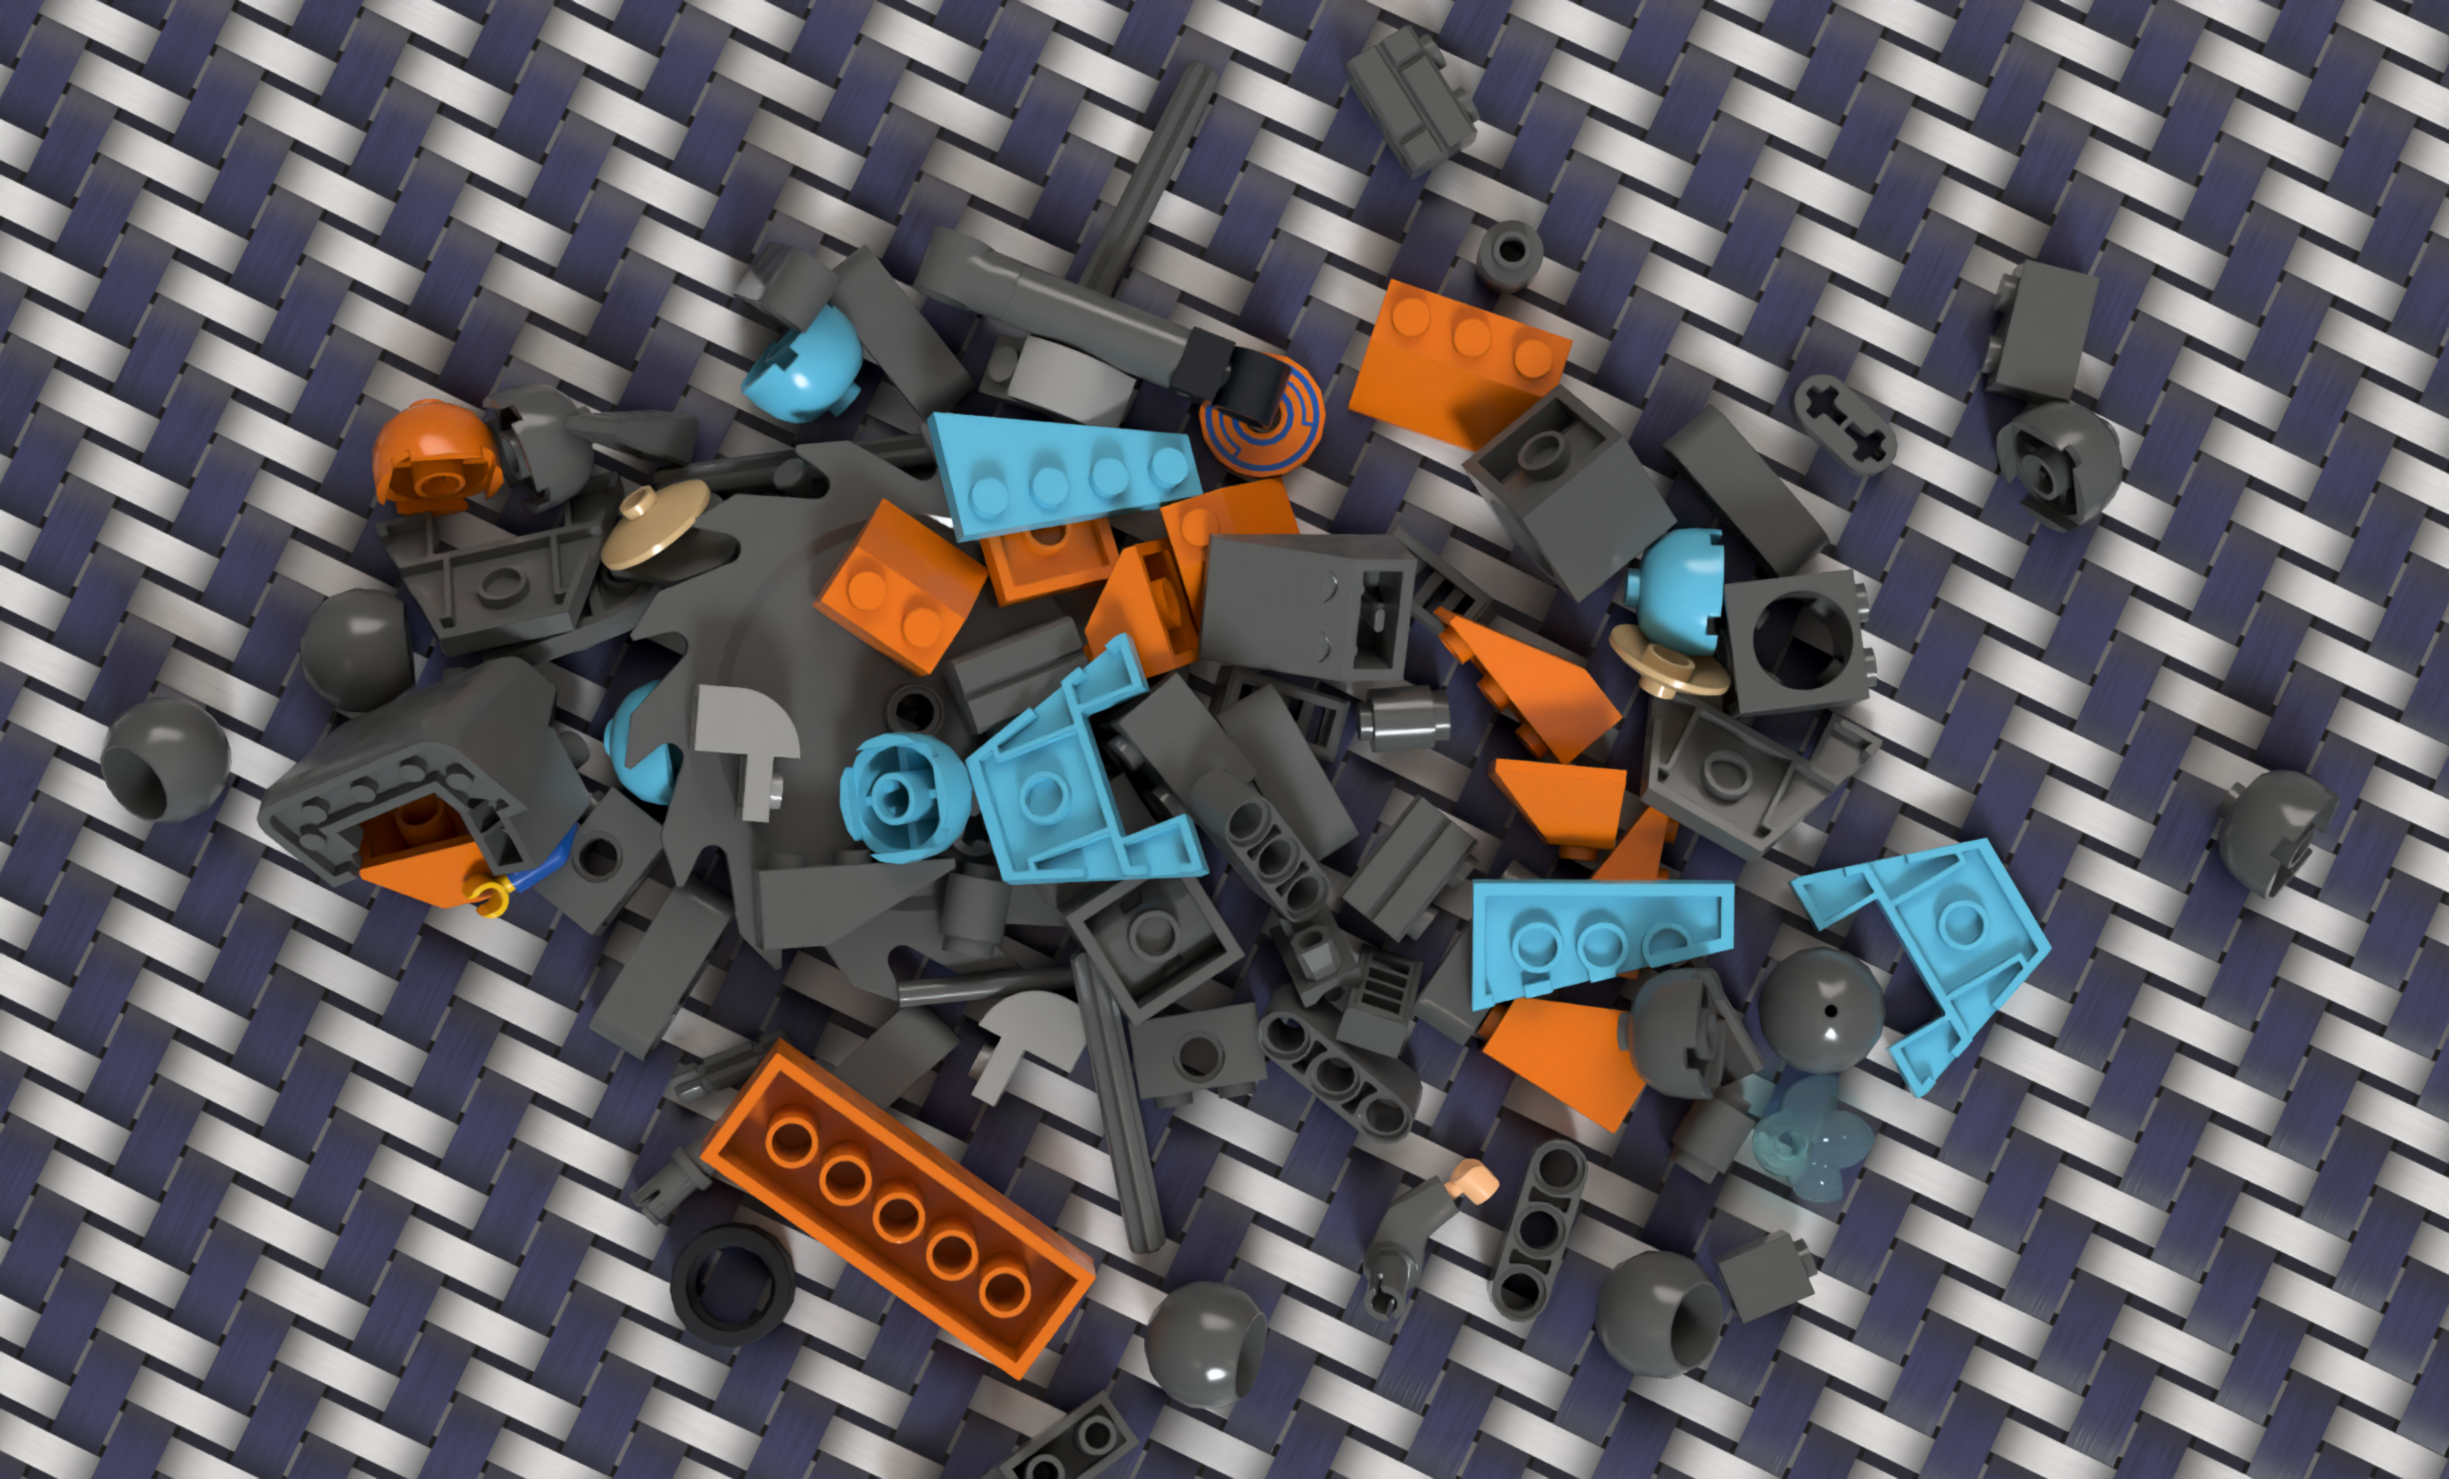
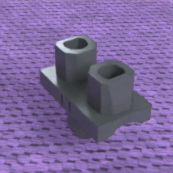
M1327 904L1318 915L1303 923L1290 921L1273 907L1280 924L1269 929V932L1305 1008L1316 1004L1321 996L1330 1002L1337 1001L1346 993L1350 986L1364 982L1361 971Z

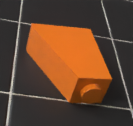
M1526 997L1509 1000L1506 1006L1501 1002L1494 1004L1495 1006L1490 1008L1476 1032L1486 1038L1479 1050L1606 1131L1615 1134L1645 1085L1634 1071L1630 1052L1620 1051L1618 1046V1019L1621 1012L1628 1011L1533 998L1526 999Z

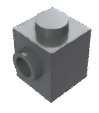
M1780 1229L1710 1259L1735 1318L1743 1324L1815 1294L1809 1278L1817 1275L1818 1271L1809 1248L1803 1238L1793 1242L1790 1233Z

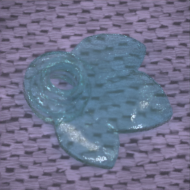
M1829 1074L1812 1075L1798 1080L1789 1086L1781 1100L1779 1112H1774L1764 1117L1756 1126L1752 1137V1150L1759 1165L1773 1175L1785 1176L1799 1197L1813 1203H1828L1841 1200L1844 1188L1839 1169L1853 1166L1864 1159L1875 1141L1873 1130L1862 1118L1848 1111H1837L1838 1080L1836 1076ZM1784 1132L1789 1133L1793 1140V1149L1789 1155L1783 1154L1779 1148V1139Z

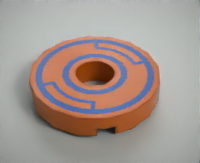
M1267 352L1261 353L1278 359L1293 369L1278 407L1281 413V420L1274 430L1263 434L1254 432L1247 424L1227 417L1211 408V406L1208 409L1201 406L1199 412L1204 443L1216 461L1238 475L1257 480L1287 476L1305 464L1321 441L1326 417L1321 390L1308 370L1287 356Z

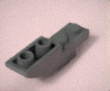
M1101 1390L975 1479H1093L1139 1445L1140 1442L1106 1393Z

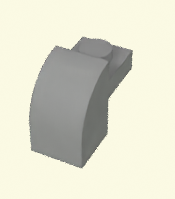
M999 333L978 393L995 401L1038 411L1059 423L1119 428L1136 379L1102 361L1068 347L1030 335L1027 336V339Z
M693 685L688 750L740 754L735 819L769 822L770 809H780L783 794V771L773 770L774 757L800 759L799 738L793 722L778 703L760 692L740 687Z
M1034 990L1016 993L994 1005L983 1017L979 1026L1000 1036L1001 1039L996 1047L985 1042L968 1074V1077L978 1081L971 1095L992 1106L998 1105L1026 1050L1068 1073L1073 1072L1087 1045L1079 1003L1059 993Z

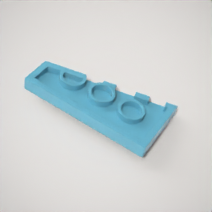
M933 412L927 419L957 543L1159 509L1203 494L1188 434Z
M1472 879V1012L1494 1007L1496 1003L1525 996L1527 999L1552 993L1554 989L1587 981L1593 983L1617 977L1616 974L1649 966L1655 968L1733 949L1735 884L1732 880Z

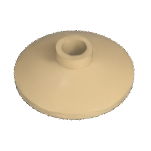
M695 479L675 483L656 492L648 485L631 493L619 507L624 516L613 528L602 548V562L608 569L622 570L644 562L664 550L683 535L695 523V518L704 512L711 498L709 487L704 481Z
M1617 625L1610 633L1609 643L1627 665L1641 675L1638 681L1639 686L1656 697L1673 699L1676 692L1706 696L1722 695L1727 692L1731 684V677L1727 674L1726 669L1711 656L1685 655L1660 644L1651 643L1639 629V625Z

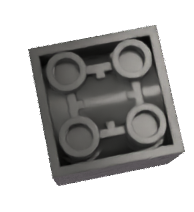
M1561 384L1556 386L1461 464L1517 549L1577 603H1580L1594 590L1603 586L1612 575L1644 549L1650 547L1657 538L1678 522L1625 437Z
M1853 569L1723 584L1721 617L1711 619L1713 635H1718L1717 647L1715 648L1716 661L1726 669L1727 674L1731 677V684L1727 692L1721 695L1722 710L1725 714L1740 720L1849 707L1870 698L1868 687L1877 685V665L1872 647L1863 648L1860 626L1861 622H1868L1869 603L1864 583L1855 584ZM1790 602L1805 606L1817 620L1828 627L1833 641V659L1815 678L1814 681L1820 684L1815 689L1795 690L1782 686V680L1760 666L1754 651L1753 635L1754 630H1759L1771 614L1766 608L1767 605Z
M1196 877L1098 881L1061 907H1053L1079 949L1084 948L1116 999L1120 1012L1134 1027L1245 956Z

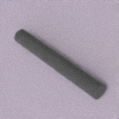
M1071 964L897 982L899 1008L1008 997L1024 991L1056 992L1076 989Z

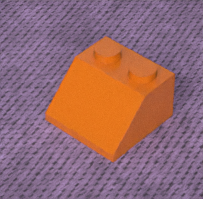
M882 498L811 606L917 678L931 674L962 627L989 575L988 568L885 498Z

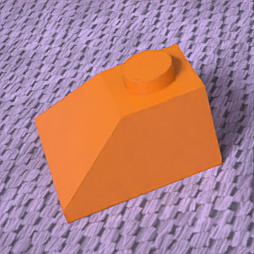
M1281 476L1220 488L1160 508L1161 519L1198 632L1200 631L1209 534H1300Z
M1168 537L1136 544L1122 550L1084 630L1088 643L1084 645L1083 652L1087 656L1089 664L1107 650L1104 645L1115 636L1124 632L1134 640L1146 679L1201 660L1197 656L1199 632Z
M1499 758L1488 763L1487 776L1545 845L1560 846L1559 858L1597 862L1598 850H1614L1627 770Z
M435 792L359 823V826L364 829L358 851L363 857L359 870L363 880L443 909L491 898L492 888L484 890L473 899H467L462 894L464 883L475 874H486L493 879H497L501 875H493L459 812L442 798H436Z

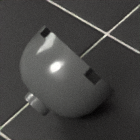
M526 383L509 387L483 399V407L494 408L496 416L484 420V423L493 432L496 440L503 476L509 487L518 485L521 481L530 498L519 503L527 512L534 516L558 506L579 493L589 481L593 470L595 457L592 444L594 442L568 433L569 430L565 429L567 416L591 413L586 406L577 409L568 395L548 384Z
M2068 401L2040 404L2014 417L1997 434L1996 454L2001 473L2007 484L2009 485L2017 475L2032 499L2022 501L2020 504L2045 527L2060 533L2070 532L2076 527L2085 525L2093 520L2109 505L2122 482L2123 464L2119 448L2120 441L2116 430L2107 420L2100 418L2083 406Z
M2279 769L2263 773L2247 788L2236 782L2225 794L2216 810V814L2224 819L2217 840L2219 856L2228 872L2244 886L2266 900L2268 896L2273 898L2278 895L2312 854L2313 851L2308 847L2312 843L2317 831L2319 830L2325 834L2339 807L2341 796L2315 779L2296 771Z
M1713 968L1672 969L1650 978L1636 992L1630 1012H1621L1619 1016L1617 1040L1620 1051H1629L1634 1071L1645 1084L1664 1095L1683 1099L1711 1100L1714 1096L1709 1088H1719L1725 1062L1727 1032L1726 1019H1717L1712 1005V999L1724 1000L1723 987L1719 975Z

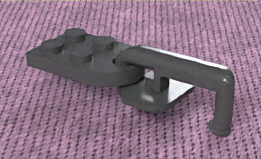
M789 459L775 471L773 484L778 490L785 491L788 497L819 499L817 490L807 474V465L802 459ZM711 492L710 501L703 513L722 503V498L716 493ZM691 526L664 550L635 566L622 570H611L601 560L575 630L481 651L483 662L502 657H517L534 667L575 651L589 649L597 643L624 634L635 628L657 592L733 562L738 555V544L734 538L728 535Z

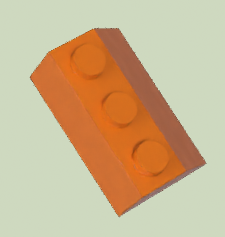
M1391 279L1347 410L1476 453L1558 386L1573 340Z

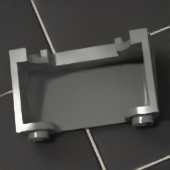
M502 657L489 660L346 721L265 790L257 815L258 825L266 835L334 888L358 878L363 857L357 851L360 849L364 829L359 826V823L435 792L456 811L467 807L469 798L486 799L497 803L495 812L503 819L526 811L530 807L557 687L526 661L517 657Z

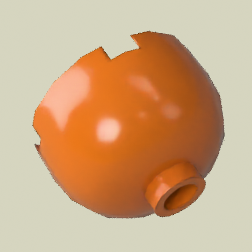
M438 399L416 401L407 409L395 415L384 424L372 448V470L377 500L383 506L386 499L394 501L397 513L409 516L427 511H432L434 517L457 514L469 509L468 502L463 498L477 495L484 490L485 499L488 500L497 493L504 482L499 449L490 428L473 411L451 403H444Z

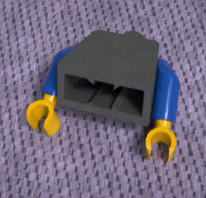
M548 725L528 810L503 819L495 812L496 802L477 798H469L467 807L458 810L493 875H501L497 879H493L486 874H475L468 878L463 885L462 894L467 899H473L484 890L492 888V896L489 901L476 909V912L482 917L496 918L501 916L509 904V893L515 889L519 893H523L564 866L567 862L578 828L577 820L590 805V794L577 772V769L588 761L590 751L584 739L577 733L564 731L557 735L555 730Z

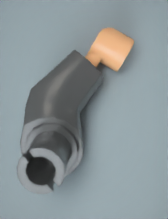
M1472 1158L1464 1159L1455 1167L1451 1173L1450 1181L1443 1184L1439 1177L1435 1175L1387 1205L1363 1258V1273L1369 1281L1363 1303L1365 1310L1370 1316L1377 1320L1389 1321V1314L1393 1304L1392 1314L1394 1318L1397 1319L1403 1314L1407 1290L1415 1287L1421 1277L1428 1237L1459 1213L1453 1200L1463 1193L1475 1205H1479L1489 1199L1498 1189V1179L1479 1160Z

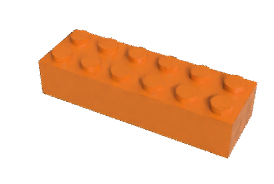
M780 1037L703 1140L700 1159L1018 1381L1021 1380L1096 1279L1092 1257Z

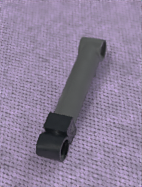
M936 226L934 228L912 284L913 289L936 301L961 310H972L1047 341L1076 350L1112 367L1168 389L1167 393L1207 409L1211 406V408L1227 417L1265 430H1269L1293 371L1290 366L1271 356L1249 348L1235 346L1236 342L1196 326L1191 330L996 252L984 242L946 227Z

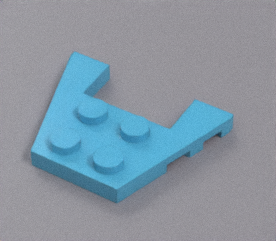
M1126 632L1115 636L1104 645L1107 650L1085 668L1078 667L1061 681L1062 687L1034 710L1030 707L965 759L1002 879L1010 885L1201 877L1210 873L1193 819L1187 814H1182L1126 836L1088 719L1094 713L1150 692L1134 640Z
M1987 838L1795 877L1787 882L1816 932L1822 931L1875 900L1941 1011L1940 1016L1885 1047L1914 1098H1920L1928 1093L1935 1085V1080L1955 1058L1961 1055L1996 1010H2000L2053 949Z

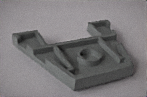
M618 471L590 476L589 481L578 494L564 501V527L440 553L439 528L432 511L376 522V531L384 550L445 656L448 658L575 630L601 561L602 548L612 531L619 507L625 496V491Z
M1676 692L1673 699H1663L1649 693L1639 800L1754 864L1869 762L1881 747L1883 740L1833 712L1824 724L1808 759H1805L1694 695Z

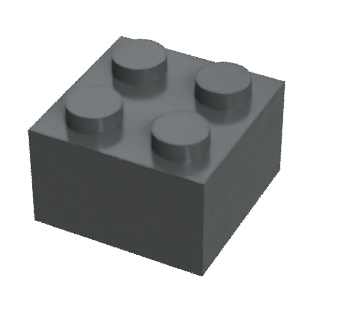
M1178 673L1153 676L1146 679L1150 692L1112 706L1091 724V728L1099 737L1096 743L1100 756L1114 771L1125 769L1140 788L1136 792L1155 821L1160 822L1163 819L1167 821L1182 814H1187L1193 819L1194 824H1198L1190 813L1188 803L1192 787L1200 777L1208 771L1227 769L1247 784L1258 772Z

